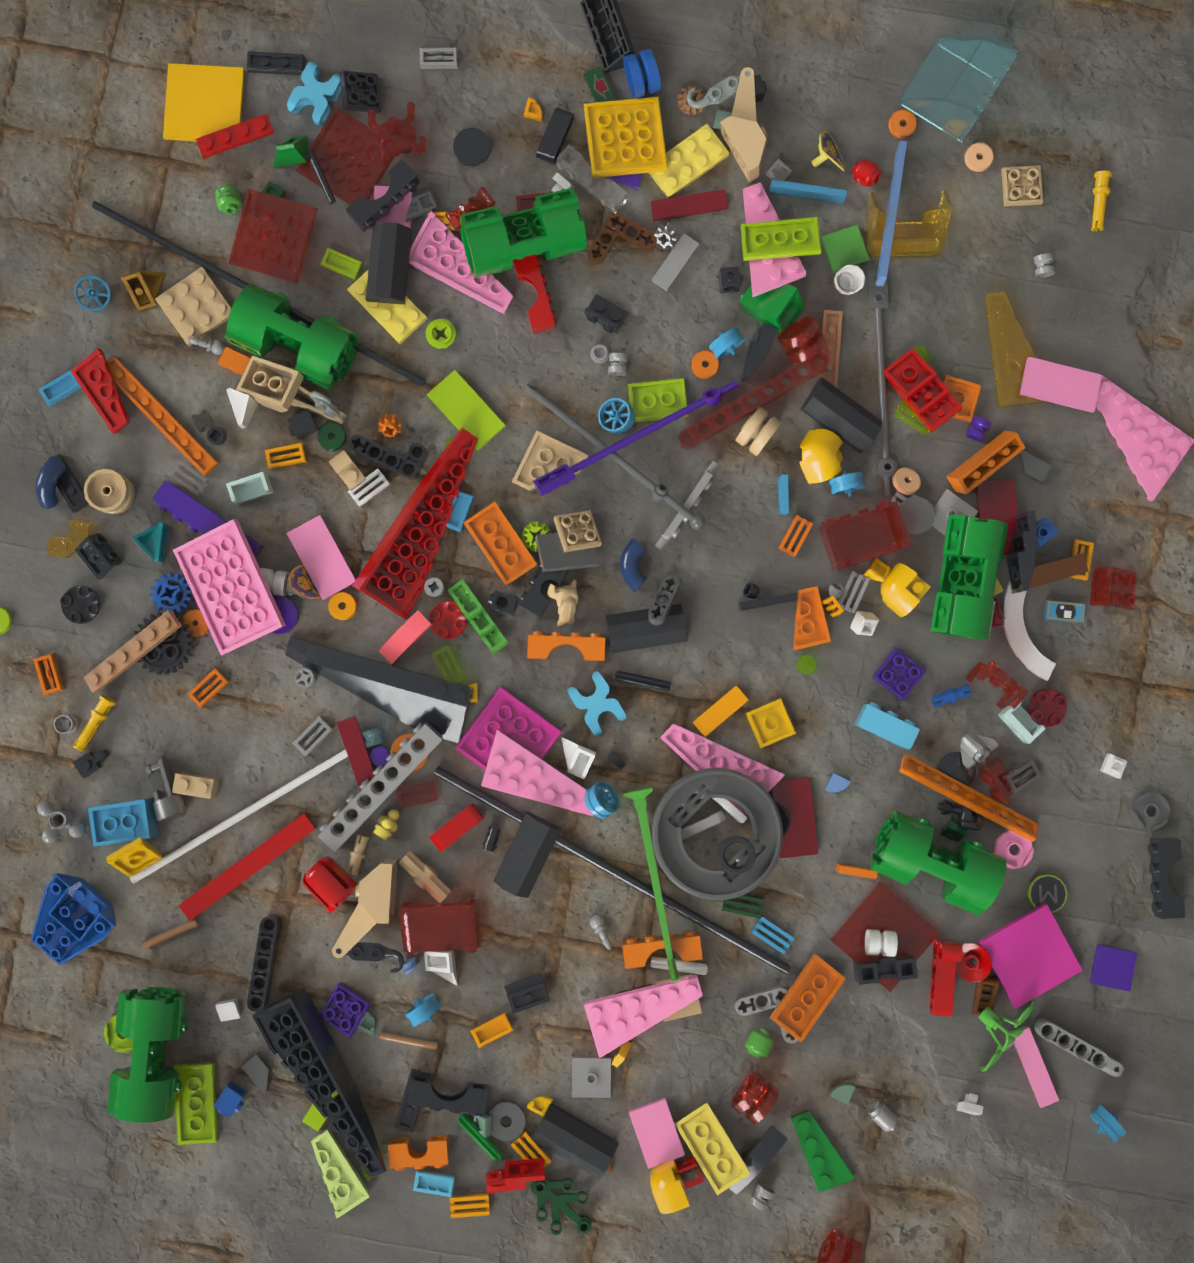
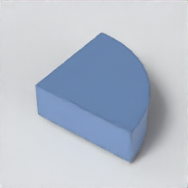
M832 773L824 790L840 792L847 788L851 781Z

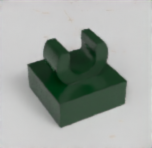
M952 816L941 829L940 835L959 842L966 836L967 829L961 827V822L958 824L954 823L955 817Z

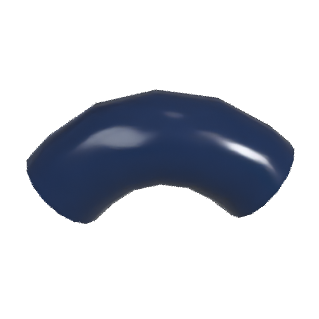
M51 456L45 462L36 479L35 493L40 506L44 509L53 508L58 504L59 498L56 494V484L60 476L66 471L64 463L54 456Z
M631 539L622 552L620 569L624 581L635 592L647 579L639 568V561L646 550L636 540Z

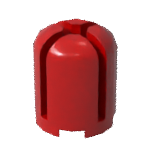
M329 856L319 859L304 874L302 879L306 889L330 914L356 890V885H358Z

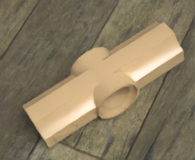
M411 850L400 860L399 864L412 876L413 881L423 890L426 889L439 903L452 891L438 877L436 871L428 864H424Z

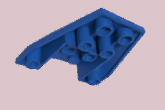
M57 873L45 888L31 941L57 964L61 965L109 935L116 926L113 905L85 879Z

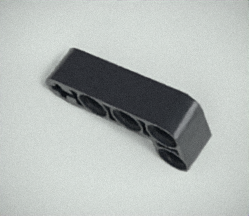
M361 435L352 436L348 442L350 449L355 454L408 480H414L419 476L428 457L427 450L420 443L412 444L405 457ZM361 442L366 447V451L359 446L356 447L355 444ZM379 449L380 455L376 458L371 457L372 451ZM422 449V456L414 457L415 450ZM391 458H397L396 465H388V461ZM408 466H414L412 474L408 475L405 473V469Z

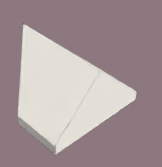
M231 388L226 389L238 425L243 429L247 428L258 403L249 395Z
M561 737L568 768L567 772L585 779L596 752Z
M454 948L424 951L426 971H432L458 986Z

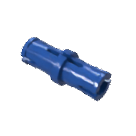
M966 684L956 689H947L944 693L931 696V700H934L932 704L937 708L947 703H956V700L971 696L972 692H968L971 688Z

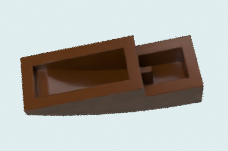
M1081 553L1034 567L1029 588L1088 572L1084 554Z

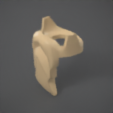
M575 579L567 586L555 587V585L550 584L547 590V595L557 600L558 627L566 623L572 625L575 622L574 614L579 599L576 590L577 581Z

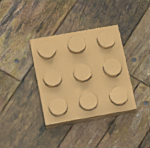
M200 267L155 298L189 347L192 345L188 341L189 337L203 338L226 322L232 309L203 267Z

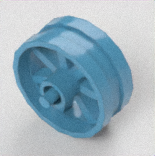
M85 276L75 285V299L86 310L100 311L110 302V289L106 282L99 277ZM89 279L90 289L80 284ZM92 279L101 282L95 289L93 288ZM104 285L108 294L97 293V291ZM78 287L86 291L87 294L78 297ZM97 296L107 297L106 302L102 305ZM89 297L88 305L82 304L80 299ZM95 299L100 307L90 308L92 300Z
M737 327L725 333L720 331L718 333L719 337L710 344L709 349L713 351L716 359H720L730 353L735 355L736 352L734 350L745 341V338L740 334V330Z
M611 398L602 404L598 419L600 425L612 434L620 435L631 429L635 421L634 409L626 401L620 398ZM622 403L621 407L617 411L616 404ZM627 406L628 413L621 414ZM606 414H608L610 417L607 420H605ZM613 421L612 429H609L606 425ZM617 423H620L622 426L616 429Z
M844 470L842 471L843 475L829 480L832 495L845 493L848 494V497H852L854 491L866 487L863 480V472L850 474Z
M599 781L586 790L584 795L585 803L594 816L606 819L619 810V797L610 784Z
M434 993L424 999L419 1000L415 998L414 1001L416 1003L405 1013V1016L410 1020L413 1027L426 1020L431 1022V1017L441 1008L442 1004L436 999Z
M1099 1105L1095 1111L1089 1114L1098 1125L1099 1129L1096 1132L1098 1134L1101 1132L1106 1134L1113 1142L1117 1143L1119 1138L1127 1134L1119 1124L1117 1119L1119 1115L1117 1113L1115 1115L1110 1114L1102 1105Z

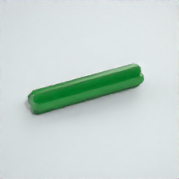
M464 1113L459 1117L458 1123L495 1162H498L503 1157V1152L488 1137L485 1138L480 1134V1128L467 1114Z

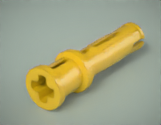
M1097 171L1094 173L1096 181L1095 188L1092 191L1095 196L1092 231L1104 230L1106 199L1110 193L1109 179L1112 177V172Z
M100 695V701L95 709L91 710L89 721L73 744L74 748L85 751L102 721L107 720V714L112 706L116 705V701L112 698Z

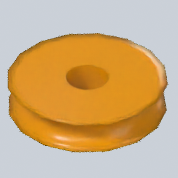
M338 592L330 598L328 610L335 619L348 620L355 615L357 602L351 594ZM341 603L346 604V608L343 610L339 607Z

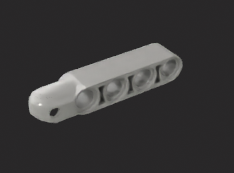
M1039 1018L1034 1022V1030L1038 1035L1084 1062L1114 1077H1120L1124 1072L1123 1066L1102 1050L1045 1018ZM1048 1025V1030L1042 1033V1028ZM1065 1035V1040L1059 1042L1060 1037ZM1082 1044V1049L1077 1052L1078 1045ZM1099 1054V1059L1094 1061V1056Z

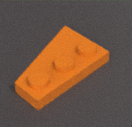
M818 586L798 590L793 651L831 642Z

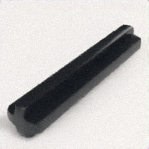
M617 671L615 675V680L666 692H669L671 688V682L622 671Z

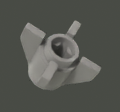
M976 734L965 735L961 739L960 745L964 766L967 769L971 768L976 764L975 760L985 765L986 758L989 755L987 749L992 752L999 745L991 738Z

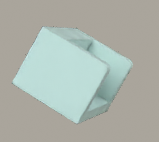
M264 472L226 484L231 501L237 505L274 493L269 476Z
M1013 700L998 716L1023 743L1030 744L1046 728L1032 720L1030 715L1021 707L1020 704L1022 702L1020 700Z

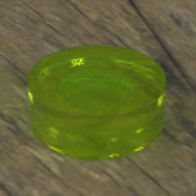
M803 655L797 659L796 668L800 673L810 674L815 670L816 662L813 657Z

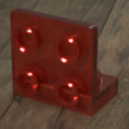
M1115 567L1093 568L1090 606H1112L1133 610L1137 582L1136 572Z
M997 756L985 765L978 767L980 779L984 784L987 783L990 788V796L999 802L1011 803L1012 801L1009 797L1012 795L1009 792L1011 789L1010 787L1007 788V781L1002 779L1009 772L1000 757Z

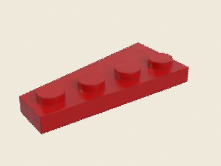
M98 348L72 369L71 373L111 432L117 434L131 422L104 352Z

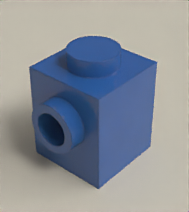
M1047 517L1040 519L1036 523L1037 548L1044 545L1059 532Z
M231 1081L214 1107L217 1108L221 1115L230 1117L234 1112L238 1113L244 1105L242 1100L248 1091Z

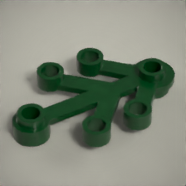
M545 1177V1180L531 1181V1191L537 1195L538 1209L536 1211V1219L543 1222L548 1216V1212L545 1209V1196L551 1201L552 1223L550 1230L552 1234L559 1235L562 1232L559 1209L576 1224L579 1233L586 1234L591 1230L592 1221L590 1217L578 1215L566 1204L577 1202L579 1205H585L588 1202V1194L585 1191L571 1194H555L551 1190L562 1188L565 1192L572 1191L574 1182L571 1178L549 1181ZM570 1182L571 1186L565 1187L564 1184ZM542 1184L544 1188L538 1189L537 1185ZM581 1195L586 1197L584 1201L579 1199ZM539 1212H544V1213H545V1216H544V1217H540V1216L538 1215V1213H539ZM583 1223L587 1224V1228L582 1229L580 1225ZM558 1225L560 1229L554 1230L553 1226Z

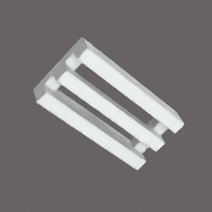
M379 469L366 477L367 480L354 490L347 491L359 507L390 485ZM377 475H379V477L376 480H374L372 483H370L368 486L362 489L359 493H357L356 495L354 494L356 491H358L360 488H362L364 485H366L368 482L374 479ZM379 482H384L362 500L358 499Z
M712 798L739 823H744L747 819L727 799Z

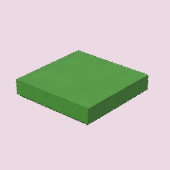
M858 225L821 237L833 274L846 265L858 266L870 260Z

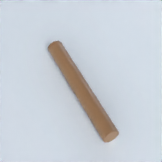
M192 920L143 941L142 947L147 949L199 926L198 920Z
M382 1031L380 1034L381 1040L437 1050L438 1042Z

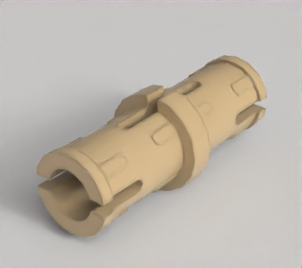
M357 834L353 851H350L349 854L351 858L346 873L358 875L361 861L365 858L364 852L369 837Z

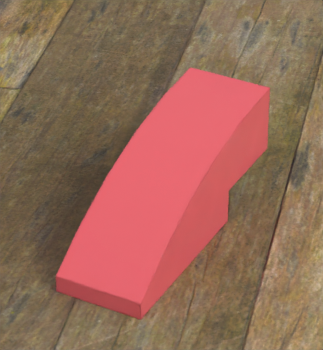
M418 610L392 635L379 652L391 665L394 664L433 624Z

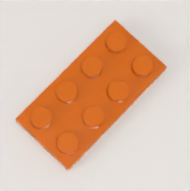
M493 502L463 522L505 586H508L538 566L496 502Z
M814 954L769 1018L802 1043L846 978L818 955Z

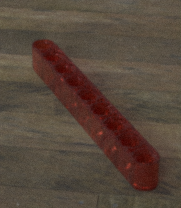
M825 352L815 353L686 428L679 434L681 448L690 450L753 414L760 406L762 408L822 374L827 370L830 362L828 354ZM822 359L825 361V365L818 366L815 361ZM800 369H806L809 372V374L806 376H802L799 374L798 371ZM788 378L792 381V384L786 386L782 383V380ZM773 388L776 393L774 395H767L765 390ZM755 397L759 400V403L751 405L748 400ZM739 407L742 409V413L735 415L732 413V409ZM717 417H724L726 421L720 425L715 420ZM706 426L709 428V432L701 434L698 431L699 428ZM685 436H690L693 440L691 443L685 444L682 442V439Z

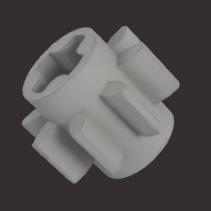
M670 223L666 226L660 224L658 231L654 234L657 237L656 244H660L664 249L668 245L673 247L679 237L676 234L677 228L671 226Z

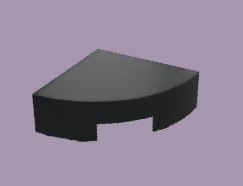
M614 751L608 755V758L619 769L622 770L626 766Z

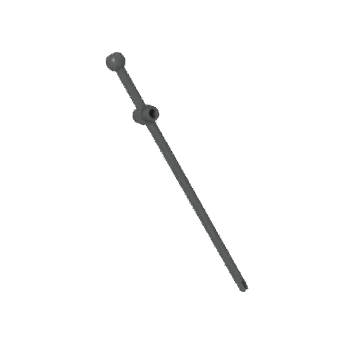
M527 384L525 386V390L597 448L603 450L608 447L532 385ZM616 452L608 455L652 490V499L655 502H667L690 521L691 527L695 530H700L705 524L703 516L694 515L668 494L669 487L666 483L661 482L656 485Z

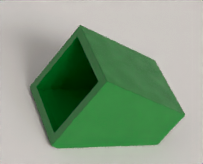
M751 284L747 291L742 294L739 301L744 312L762 324L777 327L776 333L785 338L805 309L798 288L790 284H785L755 297H752Z

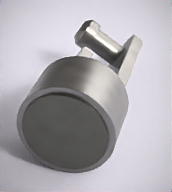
M160 755L158 763L146 765L145 771L151 775L161 770L168 797L165 798L162 790H155L153 792L155 798L153 807L157 821L166 822L184 816L187 811L182 795L172 793L174 778L170 764L165 755Z

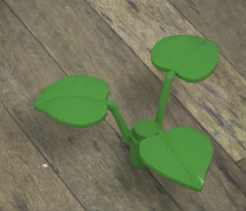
M1032 999L1031 1005L1015 1020L1006 1018L1000 1013H995L990 1007H987L978 1017L987 1025L986 1029L998 1044L996 1053L986 1066L979 1067L982 1072L995 1064L1003 1052L1013 1045L1016 1038L1025 1029V1026L1009 1032L1001 1025L1003 1023L1002 1020L1013 1024L1014 1028H1017L1026 1021L1036 1004L1035 999ZM992 1028L995 1031L1000 1028L1006 1034L1004 1046Z

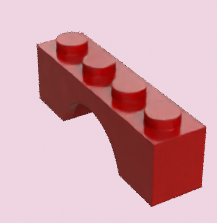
M536 254L523 259H513L518 280L530 283L538 293L536 303L527 311L533 334L554 329V322H557L555 310L551 311L549 304L552 303L550 292L546 293L544 287L547 285L545 274L541 275L539 269L542 267L540 256L536 257Z

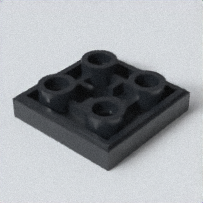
M346 70L339 72L343 110L380 113L382 111L377 74Z

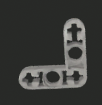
M776 986L740 996L735 1000V1010L739 1015L746 1016L772 1008L776 1009L780 1000L775 996L778 995L779 991L786 994L788 990L783 986ZM759 996L767 998V1003L764 1006L757 1004ZM753 998V1003L756 1008L752 1009V1005L746 1006V1010L744 1011L741 1008H738V1006L741 1005L742 1001H744L745 1004L751 1003L750 999ZM780 1027L786 1042L795 1043L798 1041L794 1037L790 1038L789 1035H786L788 1032Z

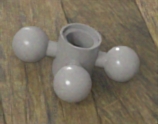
M42 801L38 804V813L41 816H50L49 824L51 828H47L42 832L44 842H55L58 838V829L65 827L69 829V834L73 838H80L84 835V825L72 823L73 814L70 811H54L53 804L49 801ZM59 815H62L64 818L63 824L58 820Z

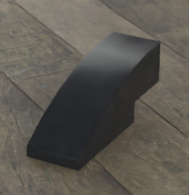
M762 324L758 341H750L740 382H745L761 365L774 340L777 327Z

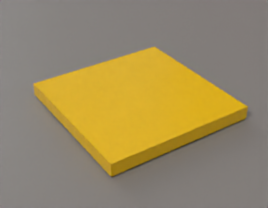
M168 63L163 138L165 140L196 141V138L241 123L245 78L244 68Z
M659 97L584 104L592 178L668 170Z

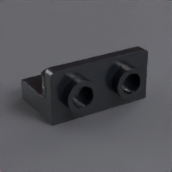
M597 294L589 307L585 309L587 320L594 324L597 322L603 326L602 328L605 331L616 334L629 315L625 310Z
M100 533L87 536L75 549L76 553L98 580L104 578L113 567L121 565L123 562Z

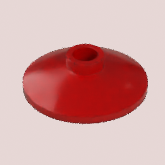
M976 943L962 944V959L960 962L956 961V973L968 982L984 980L990 974L992 968L989 953L985 948ZM971 958L977 960L976 965L971 962Z

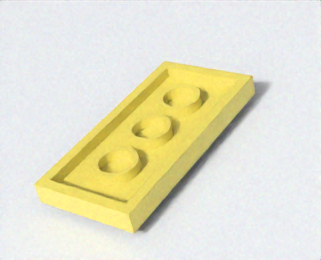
M706 124L666 152L667 171L651 172L649 174L665 196L671 198L729 156V152L710 126Z
M367 270L347 290L401 344L427 320V317L406 295L405 305L367 302Z
M708 1102L675 1123V1126L717 1195L751 1174Z

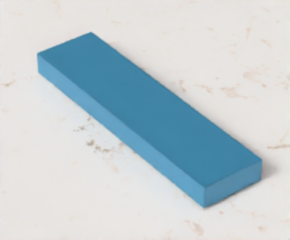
M773 179L769 186V193L839 204H843L847 195V191L842 189Z

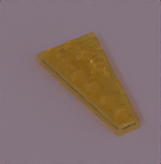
M1005 292L985 294L984 303L997 407L1047 402L1020 395L1026 360L1028 357H1036L1028 340L1025 339L1022 333L1023 329L1014 316V310Z

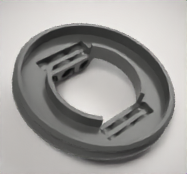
M706 768L682 777L665 792L653 816L651 835L657 861L666 876L676 886L699 898L728 900L752 891L770 875L781 853L783 826L774 800L757 781L735 770ZM710 797L724 798L737 803L744 809L750 819L752 838L749 841L754 846L756 859L752 868L746 873L731 874L723 867L721 869L703 867L694 862L684 849L681 827ZM742 845L741 849L732 858L728 859V863L732 866L743 865L748 859L746 847Z

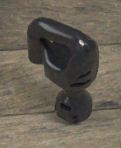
M946 799L942 803L938 802L937 810H940L942 815L958 814L962 828L978 831L983 827V816L963 805H960V807L955 806ZM973 816H975V823L972 822Z

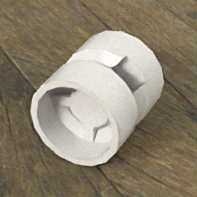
M261 568L270 591L275 595L286 596L289 572L276 571L274 573L273 569Z
M867 929L865 935V952L867 955L878 956L882 953L883 956H896L898 939L895 931L884 930L881 933L879 930Z

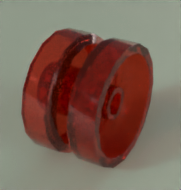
M809 316L799 319L779 333L777 339L781 347L786 349L785 353L790 363L795 364L806 361L817 355L826 346L827 340L822 331H818L820 327L815 317Z
M755 1071L737 1089L731 1101V1107L740 1114L745 1112V1118L753 1125H756L773 1108L779 1095V1089L770 1082L765 1084V1078Z
M834 1228L829 1232L821 1245L817 1263H860L863 1250L862 1243L851 1237L847 1239L845 1233Z

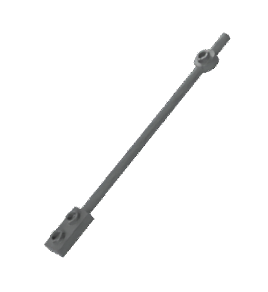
M868 271L866 273L868 310H875L880 420L882 421V460L878 462L876 471L879 476L883 477L884 497L892 496L891 476L896 472L897 465L894 460L890 459L886 377L882 373L885 369L882 310L889 308L888 285L886 278L883 286H877L878 271ZM888 464L890 466V470H886L884 468V465Z

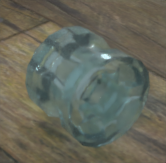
M380 727L362 733V736L366 739V748L385 742L384 738L380 735Z

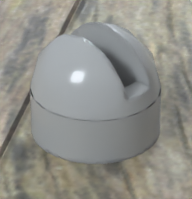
M832 582L828 590L829 595H833L838 599L843 595L845 587L839 583Z

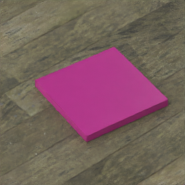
M500 686L455 749L486 770L497 730L541 759H543L562 731Z
M1046 903L1041 904L978 941L980 946L989 953L992 968L1015 1009L1083 971Z

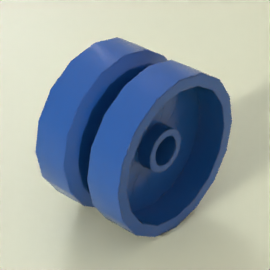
M650 48L640 51L638 58L634 54L623 57L626 80L634 99L645 96L646 90L650 94L661 91L658 67Z

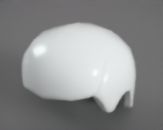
M856 265L842 267L836 272L834 277L835 288L845 295L858 292L863 288L865 282L864 271Z

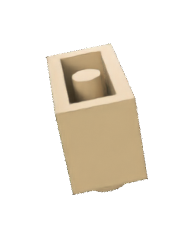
M184 772L175 773L172 793L208 799L216 798L220 778Z

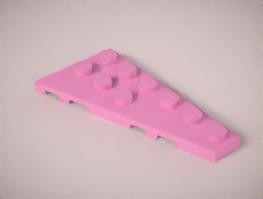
M430 211L410 248L409 265L505 315L514 299L513 295L492 274L473 277L463 243Z
M698 975L681 978L679 981H668L585 1001L584 1007L599 1058L703 996Z

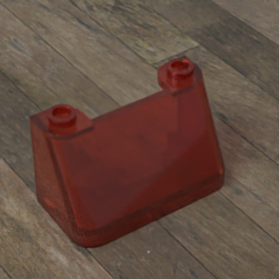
M470 899L469 902H464V905L463 901H459V903L424 905L417 903L415 906L412 905V902L402 903L398 907L403 952H407L408 956L418 955L419 952L465 950L466 953H474L481 947L479 899Z

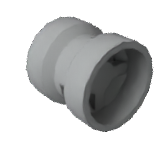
M1046 253L1034 257V264L1037 267L1035 276L1037 278H1045L1055 274V267L1052 266L1054 261L1053 254Z
M611 353L609 355L611 366H609L608 374L626 376L628 355L624 353Z
M63 714L55 718L53 725L58 733L70 734L78 730L80 722L75 715Z
M758 1182L755 1187L756 1191L751 1195L749 1202L759 1210L766 1211L769 1206L768 1202L773 1198L775 1192L769 1186Z

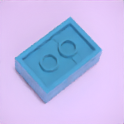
M154 797L88 808L93 847L134 841L139 837L148 839L159 836L157 817L153 807Z

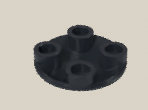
M74 586L68 589L60 598L62 612L72 623H88L99 613L100 599L97 593L87 586Z
M961 752L946 754L936 767L940 772L967 786L973 782L976 774L975 765L969 769L964 766Z

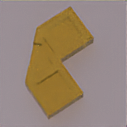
M70 520L68 539L49 537L47 556L62 558L72 556L80 543L91 534L92 523Z

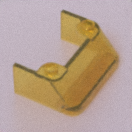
M947 190L942 191L940 206L927 209L923 214L922 221L895 222L890 258L937 257L943 252L952 211V204ZM870 191L866 215L867 250L870 257L880 258L886 216L884 211L878 207L874 191Z

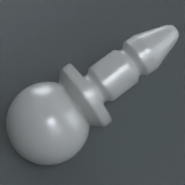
M197 337L188 338V341L192 344L204 348L207 347V351H211L215 355H221L225 349V344L221 340L213 341L210 338L207 341Z
M596 914L591 917L590 925L595 929V934H599L604 946L610 950L611 941L605 931L608 929L605 926V919L602 915Z

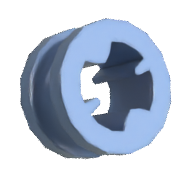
M415 956L404 962L405 975L420 965L419 962H415Z

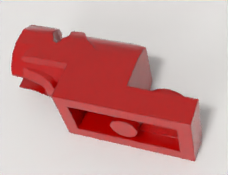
M544 1158L505 1161V1169L486 1172L487 1194L498 1193V1191L504 1193L526 1190V1182L545 1180Z

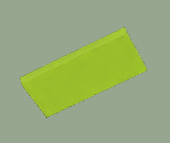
M818 217L741 224L743 261L821 254Z
M456 370L451 372L427 394L428 398L458 431L464 428L478 438L475 446L477 452L506 427Z
M215 1062L174 1065V1069L180 1073V1080H182L181 1091L176 1095L178 1145L218 1142L217 1108L214 1107L217 1102Z

